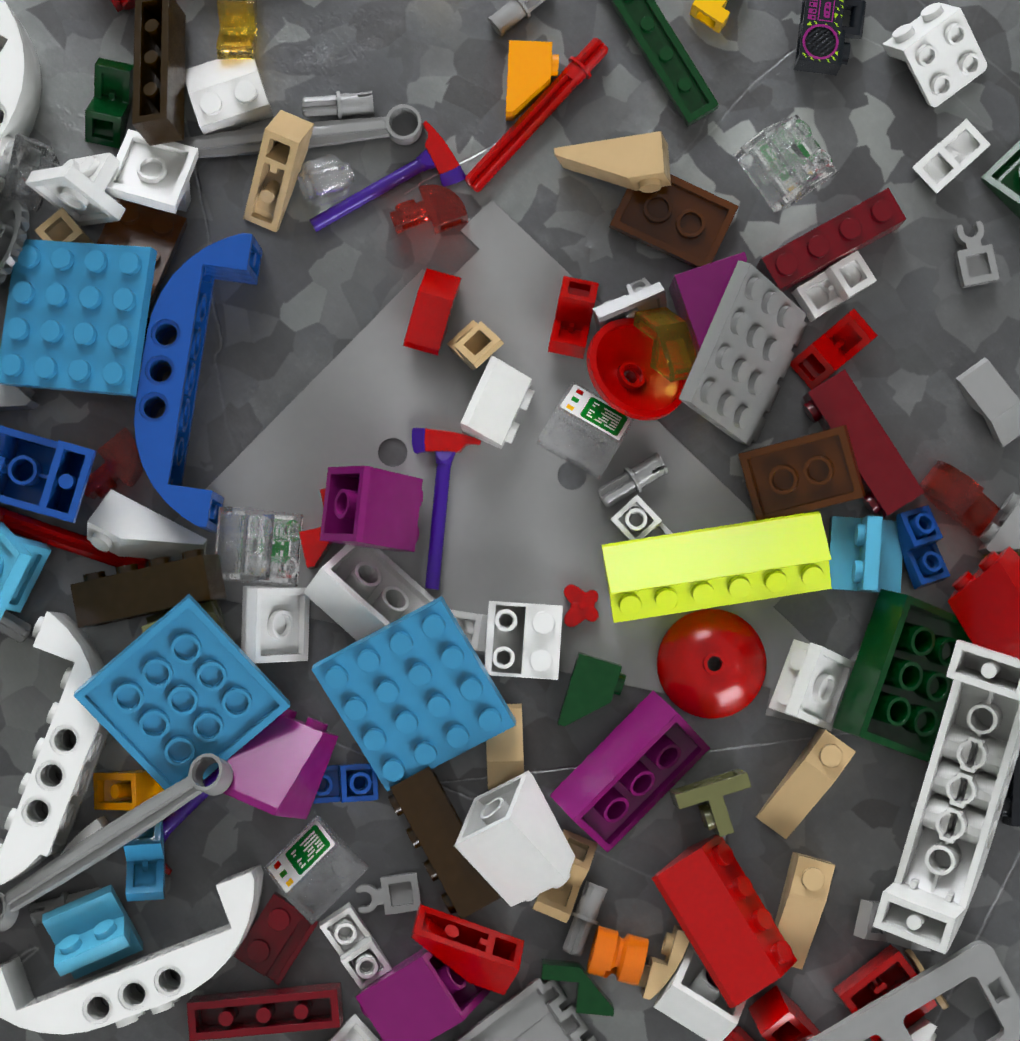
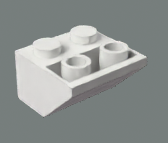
M489 601L484 666L488 674L491 676L558 680L563 606Z

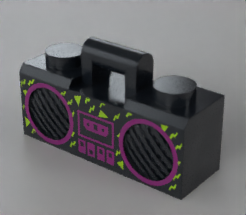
M802 0L794 70L836 76L842 64L847 65L851 45L844 42L845 38H862L866 1ZM844 10L851 11L849 27L842 26Z

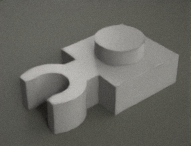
M976 221L973 224L975 232L973 237L965 235L962 224L957 225L954 229V237L963 246V250L956 251L954 258L961 289L997 282L1000 277L993 245L982 246L981 244L985 231L983 223Z
M418 872L380 877L381 888H376L371 884H361L355 888L356 893L367 892L372 898L370 904L358 907V912L363 914L372 912L377 905H384L385 915L417 911L419 905L422 904Z

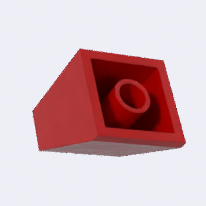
M1009 546L999 555L995 551L989 553L978 564L980 569L973 575L969 571L961 575L952 584L956 590L947 602L972 644L1020 659V556Z

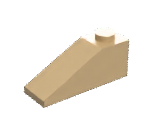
M280 110L265 128L243 219L273 232L279 230L307 154L314 123Z
M661 131L554 148V155L562 167L634 191L640 190L644 193L656 192L661 187L671 186L668 144Z
M819 728L759 811L756 818L787 839L833 785L856 751L827 730Z
M792 852L775 924L785 941L790 945L797 959V962L792 967L803 969L827 901L835 865L827 860L797 852Z

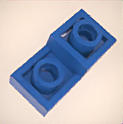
M929 505L896 515L901 552L914 590L941 582L950 577V573L936 544L943 536Z
M370 763L327 765L313 804L379 800L378 777Z

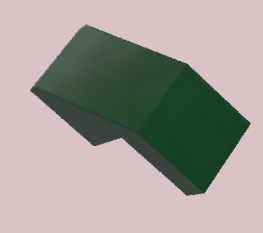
M98 58L95 63L94 97L85 110V142L121 148L133 100V65Z
M542 959L541 979L577 982L576 1013L603 1016L614 1015V1007L611 1000L579 962Z

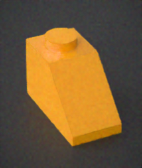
M509 40L506 121H514L550 86L551 76H558L559 54H552V42Z
M146 770L93 773L94 810L130 811L164 790Z

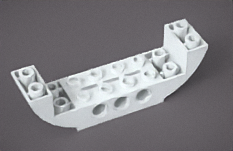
M47 611L45 617L40 616L32 632V637L36 638L33 647L72 661L74 666L73 668L68 667L62 677L60 688L64 689L59 703H53L47 715L46 723L50 724L46 737H41L34 748L32 758L36 759L32 772L25 774L19 786L18 793L22 797L18 808H12L6 819L4 829L8 830L4 843H0V885L23 876L41 864L48 856L64 850L109 736V732L74 697V692L105 665L96 646L82 628H78L77 623L65 613ZM71 731L76 735L75 746H72L69 741ZM57 766L62 771L61 781L58 780L55 774ZM42 802L48 806V816L42 811Z

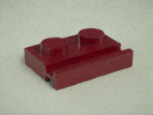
M275 892L234 957L261 975L267 976L279 986L320 920L312 917L305 910Z

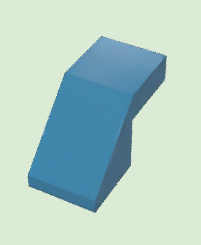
M162 820L123 846L127 861L125 888L127 902L165 899V849Z

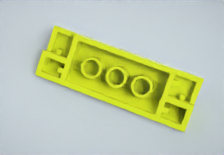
M820 511L601 545L614 623L832 589L829 560L832 559Z

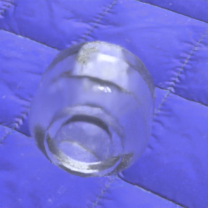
M334 154L307 161L302 166V173H299L297 176L299 188L306 201L311 200L318 207L345 199L349 195L350 184L354 183V176L350 165L347 162L342 163Z

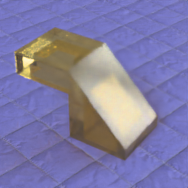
M217 0L220 26L216 44L217 58L254 59L257 44V0Z
M666 307L635 312L633 325L654 340L650 367L670 382L687 379L697 354L686 321Z

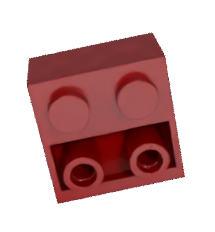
M890 944L833 988V991L848 1011L853 1014L915 977L917 973L901 952ZM934 999L905 1016L904 1025L906 1029L937 1006ZM879 1035L869 1037L871 1041H882Z

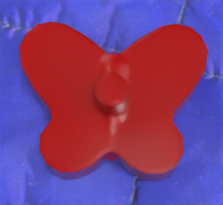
M567 585L564 588V596L570 603V609L564 616V624L568 627H575L585 619L589 622L596 621L599 617L598 611L595 608V603L599 598L597 591L589 590L584 592L575 585Z

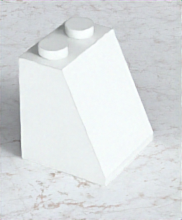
M529 770L475 797L454 845L510 907L525 900L527 902L532 901L540 893L551 888L557 889L563 886L570 878V870L575 859V854L534 776Z

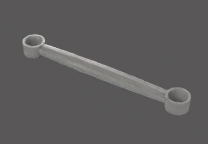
M400 104L393 107L386 117L311 122L314 123L308 148L390 137L393 142L399 145H410L415 143L422 134L421 116L413 106ZM409 114L417 120L418 125L413 133L407 136H400L392 130V122L398 115ZM266 127L186 137L184 140L176 142L198 148V159L259 154Z
M211 753L198 756L190 765L188 777L96 831L6 893L0 892V899L3 902V911L0 916V932L6 931L14 925L20 908L59 887L120 849L202 792L211 796L224 793L231 785L233 779L231 765L224 759ZM218 763L219 774L217 779L211 785L205 787L203 784L205 770L211 764Z

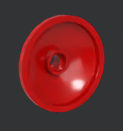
M634 318L617 319L604 325L594 335L588 347L587 369L591 382L601 398L619 413L637 420H657L672 413L682 403L679 400V396L688 378L686 361L676 343L655 325Z
M703 609L683 616L665 633L657 653V674L665 694L677 707L701 718H723L741 711L757 696L766 675V653L759 635L743 618L725 610ZM713 656L717 657L721 662L720 668L716 671L710 670L707 665L709 658Z

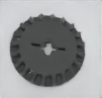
M16 199L10 200L0 209V284L6 280L7 274L12 273L14 264L18 262V256L23 251V244L27 239L26 232L30 227L28 221L30 215L27 205Z

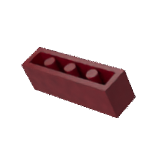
M887 188L762 257L756 268L778 289L785 292L855 251L898 229L906 220V217L890 189Z
M845 369L803 396L806 402L803 404L804 411L813 423L818 421L823 430L842 425L847 426L866 494L862 500L871 514H878L883 518L887 517L925 493Z
M341 982L196 995L186 1003L189 1041L340 1028L344 1020Z

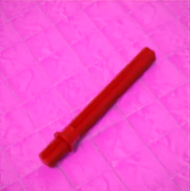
M593 38L576 57L571 56L568 59L570 63L465 176V182L471 189L480 192L585 78L590 79L592 77L591 71L608 52L607 46L600 39Z
M0 506V521L4 522L12 533L114 567L138 564V569L147 566V558L120 557L110 551L103 552L95 548L87 540V536L9 511V509Z

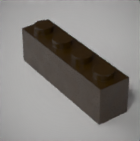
M135 0L132 124L150 146L184 140L186 15L176 0Z
M195 549L182 552L181 560L171 562L170 556L148 560L149 567L138 569V564H129L116 567V574L106 576L105 571L83 575L84 582L70 584L78 628L96 627L169 611L188 594L199 604L227 598L219 555L204 554V549Z
M428 766L390 787L393 794L388 796V799L398 816L404 814L411 827L407 828L406 832L413 846L416 849L422 846L428 857V860L423 862L433 882L439 879L446 892L441 894V897L450 914L452 915L457 912L459 917L463 919L500 899L501 896L454 847L463 823L434 770Z

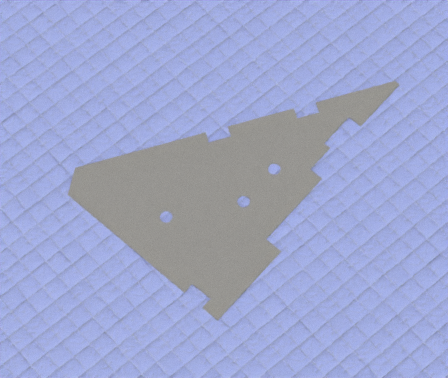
M491 199L460 230L479 250L454 275L461 278V283L451 310L447 333L438 356L403 346L416 296L425 271L422 269L205 489L212 490L224 497L219 533L204 530L181 515L173 522L207 539L206 554L219 555L227 597L222 600L242 604L243 586L307 588L320 568L346 545L333 543L318 568H307L299 532L321 527L323 502L320 489L326 488L328 467L370 466L423 479V502L419 509V538L415 544V552L380 550L425 589L437 464L434 452L414 453L412 429H436L471 436L462 432L460 423L490 357L477 369L471 370L452 352L447 343L472 320L477 323L482 321L504 343L492 356L531 378L530 389L534 390L535 393L527 411L520 408L515 422L519 423L520 426L511 444L505 441L502 449L482 441L480 445H468L460 453L455 454L450 470L439 590H425L435 599L442 596L451 610L488 615L489 601L562 605L559 671L572 674L578 652H582L620 664L622 666L620 673L626 675L624 685L650 691L654 690L655 692L665 694L657 674V653L665 633L677 620L694 611L617 623L613 622L601 545L628 541V539L610 519L636 495L654 511L672 533L755 521V513L658 420L649 421L632 418L620 440H617L561 408L560 405L573 385H577L602 399L594 388L587 369L588 347L592 338L597 333L594 314L591 319L583 359L548 352L563 277L572 276ZM595 300L594 308L602 305L600 302ZM391 438L401 440L407 448L405 461L395 467L385 465L379 458L380 445L385 440ZM655 453L661 456L665 462L663 466H667L669 473L642 487L641 493L635 491L610 507H606L602 503L597 492L600 487L625 473L624 468L628 467L631 469ZM569 461L580 463L586 471L585 483L580 488L574 490L564 488L558 480L559 468ZM253 514L295 518L290 583L247 580ZM567 585H575L584 592L589 590L597 591L599 598L595 603V608L598 611L599 617L596 621L589 622L585 619L575 627H568L564 624V616L570 609V603L564 596V588ZM782 597L707 608L725 610L738 615L748 622L759 635L765 649L767 661L766 675L762 687L770 688L765 715L813 725L768 708L793 640L810 644L774 608ZM310 599L309 618L337 624ZM859 650L850 658V660L854 662L856 661ZM475 651L476 654L485 655V652ZM713 656L709 658L707 665L710 670L716 671L720 668L721 662L717 657Z

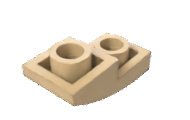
M674 925L673 932H666L661 948V954L666 955L665 960L650 956L648 965L644 966L638 984L639 987H642L641 994L643 998L651 1000L667 984L678 968L689 944V940L681 926Z

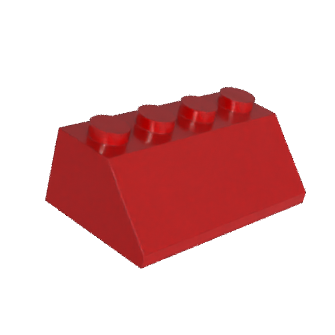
M715 834L689 846L652 877L653 882L730 1009L780 979L797 962L790 945L783 938L770 912L763 905L750 879L743 872L733 855L732 849L726 844L723 837Z

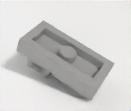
M644 277L626 285L627 296L623 295L593 308L597 332L607 323L617 319L634 318L649 322L667 314L666 294L661 283L658 282L651 285Z

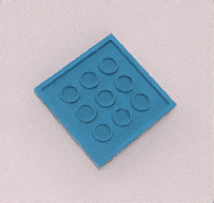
M26 239L23 244V251L18 256V262L12 268L0 347V385L136 397L157 251L151 247Z
M190 594L74 692V697L164 790L188 777L190 765L202 754L211 753L227 761L290 707V701ZM213 763L207 767L203 774V780L219 767L218 763Z
M442 596L313 664L311 669L387 792L391 790L390 787L428 766L433 769L516 726L514 715Z

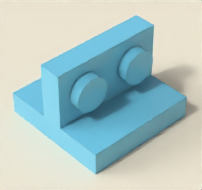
M831 516L828 547L832 559L829 560L831 590L879 593L881 589L901 593L903 556L899 543L897 521L883 520L881 516H865L863 518Z
M1 521L0 620L5 610L21 612L52 551L46 543L15 536L5 523Z
M108 885L42 914V923L55 944L54 967L60 977L71 972L74 979H78L143 950V941L112 885Z

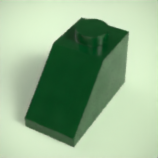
M578 652L557 724L565 727L611 703L614 694L620 696L626 679V675L620 673L622 666Z

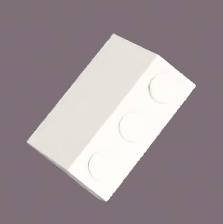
M345 545L323 565L303 592L356 641L435 600L433 596L380 549Z

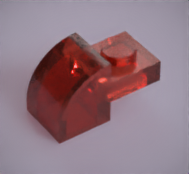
M434 184L418 187L422 201L417 203L414 199L404 201L395 206L396 211L389 213L396 234L427 222L431 223L435 235L468 223L466 208L458 195L446 187Z
M125 427L97 450L106 462L89 475L84 494L92 499H96L98 496L100 499H103L110 489L115 490L118 487L117 480L121 479L125 485L133 487L139 480L144 468L136 446L135 434Z
M938 460L919 484L925 492L923 495L940 511L948 513L969 534L976 537L981 535L1000 510L982 492L984 490L982 486L959 469Z

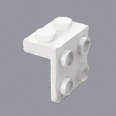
M940 2L925 7L921 11V16L910 24L897 28L892 34L893 37L882 44L888 56L907 63L926 103L932 107L942 104L982 74L987 68L984 55L961 8Z

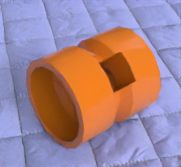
M598 925L591 945L586 972L607 978L610 974H615L617 981L638 986L646 962L649 939L629 933L622 938L618 930Z

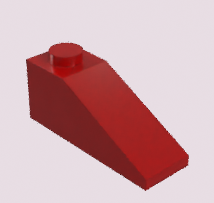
M422 904L418 907L411 936L412 939L468 983L505 995L520 970L524 940Z
M777 985L748 1008L760 1035L766 1041H807L821 1033L801 1008Z

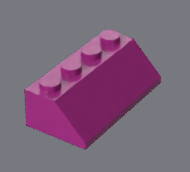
M653 690L549 796L608 853L700 760L710 747L679 713Z

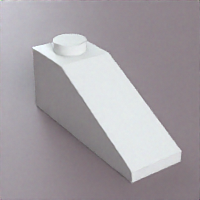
M110 489L87 521V540L95 548L103 552L110 551L120 557L155 559L170 556L171 560L176 561L182 559L181 553L185 551L204 549V554H206V538Z

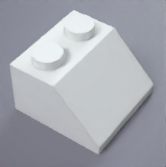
M251 48L185 69L188 94L199 127L204 135L231 131L274 116Z
M491 355L461 420L462 432L502 449L505 441L511 444L520 426L519 423L515 422L520 408L527 411L535 393L534 390L530 389L532 379Z
M689 941L678 968L667 984L661 989L654 1008L707 1041H723L737 1026L747 1000L736 1007L729 1008Z

